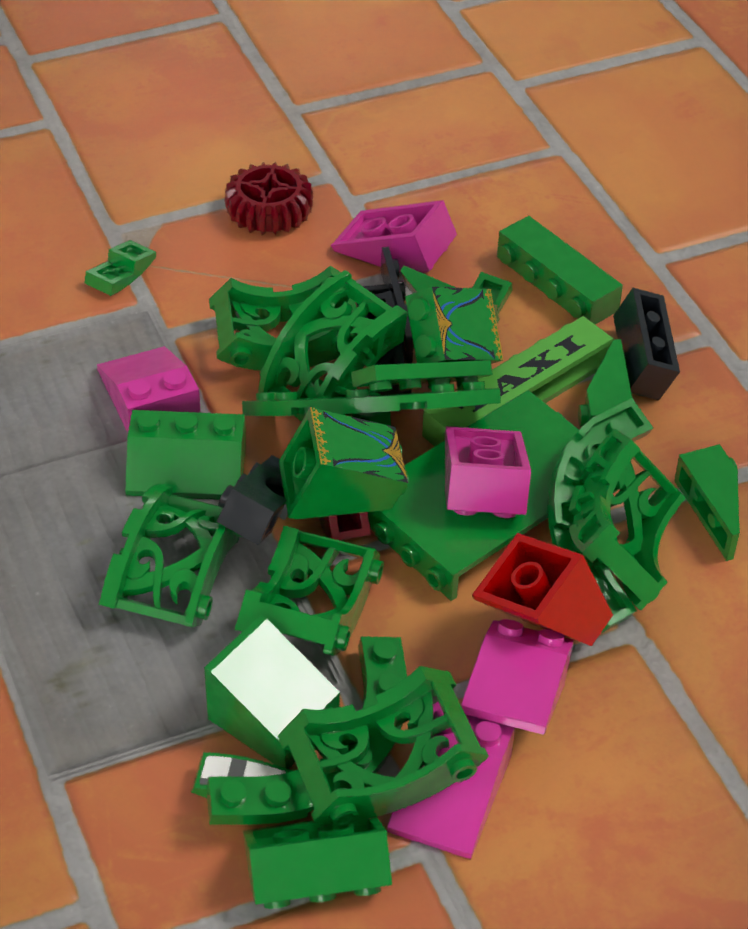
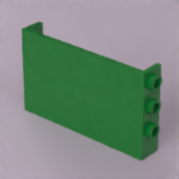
M529 390L466 427L520 431L522 433L531 467L526 515L516 514L513 518H501L493 515L491 512L460 515L453 510H447L445 497V441L404 465L405 471L409 475L408 488L403 495L399 496L391 510L367 512L370 529L375 533L377 539L385 545L388 544L400 555L408 567L416 569L426 578L428 584L434 590L443 593L450 601L457 598L459 576L508 545L517 533L523 535L548 518V490L552 472L564 447L579 429L567 421L561 413L553 410Z

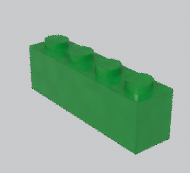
M527 216L499 231L497 258L521 275L527 282H530L546 294L549 299L555 301L568 311L574 318L579 319L584 316L596 325L615 314L620 307L623 284L532 217Z

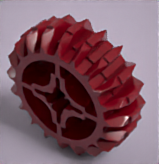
M262 162L261 166L250 164L248 170L239 169L238 175H232L230 182L226 184L225 208H227V213L230 215L231 221L237 222L239 228L247 227L249 233L256 230L260 231L262 235L265 232H273L276 235L277 231L281 230L289 233L290 227L299 228L301 222L307 221L313 207V189L311 188V183L308 182L307 175L300 174L299 169L296 168L290 170L288 164L284 166H278L276 162L272 165H266Z

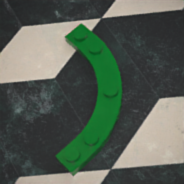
M485 381L462 382V390H454V384L431 385V392L370 396L369 389L346 390L347 397L297 399V392L255 393L256 400L242 401V412L245 416H293L296 414L305 415L310 407L338 414L389 412L405 409H436L501 403L500 388H485Z
M633 398L605 410L580 428L564 447L557 459L548 490L547 511L552 544L584 556L613 614L602 633L630 618L637 609L620 587L609 568L598 557L591 562L575 546L569 531V526L573 525L574 516L569 512V507L575 486H583L589 474L585 469L587 462L614 428L633 441L647 436L654 428Z
M361 636L358 651L364 690L362 709L377 704L376 695L395 686L407 677L401 637ZM403 724L397 726L396 728L401 730ZM382 734L370 738L367 754L356 765L370 772L377 773L392 752L395 743L385 738ZM357 743L345 746H348V751L350 752L357 746ZM298 769L271 776L208 777L206 789L209 825L281 823L307 817L308 812L315 810ZM339 772L325 775L332 792L335 790L333 777Z

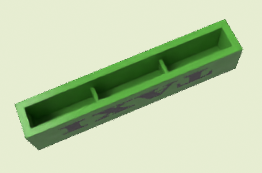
M584 316L570 324L564 325L557 332L545 339H540L530 348L513 355L509 360L492 369L493 375L478 379V381H485V388H500L501 403L424 409L422 436L435 447L445 441L446 426L466 428L527 390L544 403L549 402L595 374L611 346L613 338Z

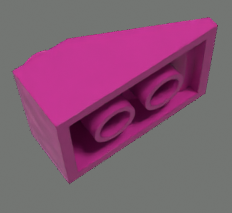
M444 200L360 211L333 242L331 247L335 252L380 267L382 247H389L392 259H398L399 271L404 265L421 273H426L434 267L436 261L448 249L457 233Z
M165 346L97 364V370L127 433L129 431L132 410L201 413L199 388L187 365Z
M446 426L445 497L447 510H453L460 515L491 512L493 515L501 518H513L516 514L526 515L531 467L522 433L520 431Z
M511 619L493 620L485 634L461 703L465 715L544 735L565 685L574 640L565 638L563 634L550 629L537 631L525 628L520 622Z
M439 702L433 705L434 719L444 715ZM466 715L480 746L486 749L489 757L477 767V772L471 778L462 782H455L427 799L392 812L387 832L471 859L512 756L515 727ZM451 728L432 736V738L445 736L449 739V748L441 749L437 754L438 757L458 744Z

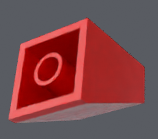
M519 533L515 535L472 594L474 600L540 628L558 632L567 638L591 647L613 616L582 554Z

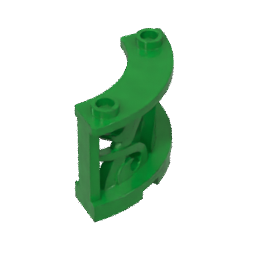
M329 266L315 277L292 285V290L273 292V287L252 286L230 278L209 298L210 309L215 311L219 342V349L216 351L217 359L236 367L261 371L277 339L266 331L275 328L279 322H287L301 304L321 286L324 280L334 277L341 272ZM349 298L347 303L352 306V314L356 309V303ZM340 329L327 330L309 338V367L329 362L340 356L337 348V336ZM351 335L348 341V345L354 339V337Z
M347 270L334 277L327 278L301 304L278 335L265 365L260 371L261 379L258 393L292 392L286 386L298 387L300 385L297 390V399L347 397L346 390L357 389V387H353L351 372L363 369L364 366H373L389 350L404 342L408 312L398 305L392 308L354 281L352 274ZM349 298L359 304L352 314V306L347 303ZM370 312L377 318L372 320L365 317ZM340 329L337 336V348L340 356L335 363H321L310 370L308 359L309 338L327 330ZM351 335L354 337V339L348 345V341ZM327 374L324 381L320 380V377ZM294 415L300 421L305 417V415Z
M614 428L587 462L585 469L589 474L583 486H575L569 507V512L574 516L573 525L569 526V531L575 546L591 562L598 557L622 581L625 593L630 601L639 610H642L648 603L657 598L660 590L667 584V580L662 575L658 564L659 544L669 520L686 497L646 457L632 439ZM633 459L644 471L635 475L631 460ZM649 476L659 486L657 490L656 488H648L640 492L638 491L639 485ZM620 489V491L615 496H613L614 491ZM654 490H656V491L654 492V494L651 496V498L648 500L649 495H650ZM621 503L624 504L629 534L625 544L618 543L617 536L620 532L615 528L610 512L611 507Z
M155 484L142 495L143 508H133L122 530V537H126L127 541L119 554L113 553L102 588L99 605L113 609L118 608L193 628L201 625L203 620L208 619L213 604V597L210 596L218 571L229 550L238 543L239 537L243 536L217 522L223 509L222 507L172 495V486ZM187 528L196 538L200 549L186 558L164 567L162 551L151 538L171 536ZM144 557L153 558L155 561V571L150 569V560L146 564H140V559ZM200 568L197 576L194 572ZM170 586L171 599L177 605V595L180 591L188 590L191 592V598L184 613L160 606L162 588ZM153 592L154 605L130 600L128 596Z
M283 526L276 551L268 567V575H271L269 583L260 581L252 590L246 589L234 630L243 632L254 620L262 615L283 635L324 645V654L334 656L341 651H346L350 637L366 603L372 583L378 585L380 582L384 561L379 560L380 554L374 548H367ZM303 544L325 549L327 551L324 554L323 558L320 559L314 552L305 547ZM339 553L363 559L360 569L354 575L345 573L348 570L349 559L340 561L334 567L333 572L330 570V567ZM299 578L303 582L297 583L294 582L293 579ZM320 585L334 607L330 611L310 615L300 612L299 607L290 599L305 597Z
M419 666L404 680L376 695L377 704L358 711L355 710L353 704L333 709H302L277 735L283 750H291L315 809L311 813L315 823H333L336 827H343L354 821L389 814L427 799L455 782L465 781L475 775L477 767L489 755L486 749L480 746L453 690L456 683L449 671ZM439 702L444 715L434 719L433 705ZM409 721L407 723V730H400L396 728L397 726ZM451 728L458 744L438 757L437 754L441 749L449 748V739L445 736L433 738L432 736ZM382 734L394 743H415L406 764L396 777L379 775L356 765L367 754L370 738ZM357 743V746L350 752L348 751V746H345ZM315 750H317L318 753H319L325 760L319 761V760H318V757H317V755H316V753H315ZM339 772L333 777L335 790L332 792L325 775Z

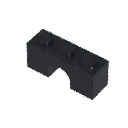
M271 455L262 464L256 462L248 475L243 473L234 487L229 485L218 503V506L223 509L217 522L257 545L272 533L279 517L283 520L288 517L287 500L284 495L279 466L280 459L274 455Z

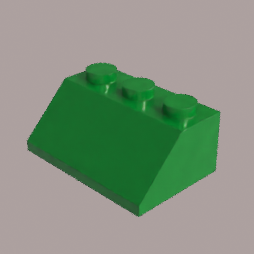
M132 410L127 437L126 496H142L153 485L163 484L173 487L172 495L191 499L220 500L229 485L234 487L244 471L246 454L245 415Z
M377 817L354 821L343 827H336L333 823L326 824L307 821L243 830L250 885L255 905L263 904L264 908L278 909L289 906L293 899L309 897L311 902H326L335 899L336 893L354 891L355 895L367 896L381 892V887L392 885L387 831Z

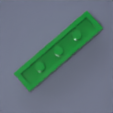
M491 360L373 365L353 371L351 375L353 387L369 386V392L376 393L392 390V385H399V391H410L422 388V384H428V389L431 390V385L456 382L457 388H462V382H477L479 378L493 375Z

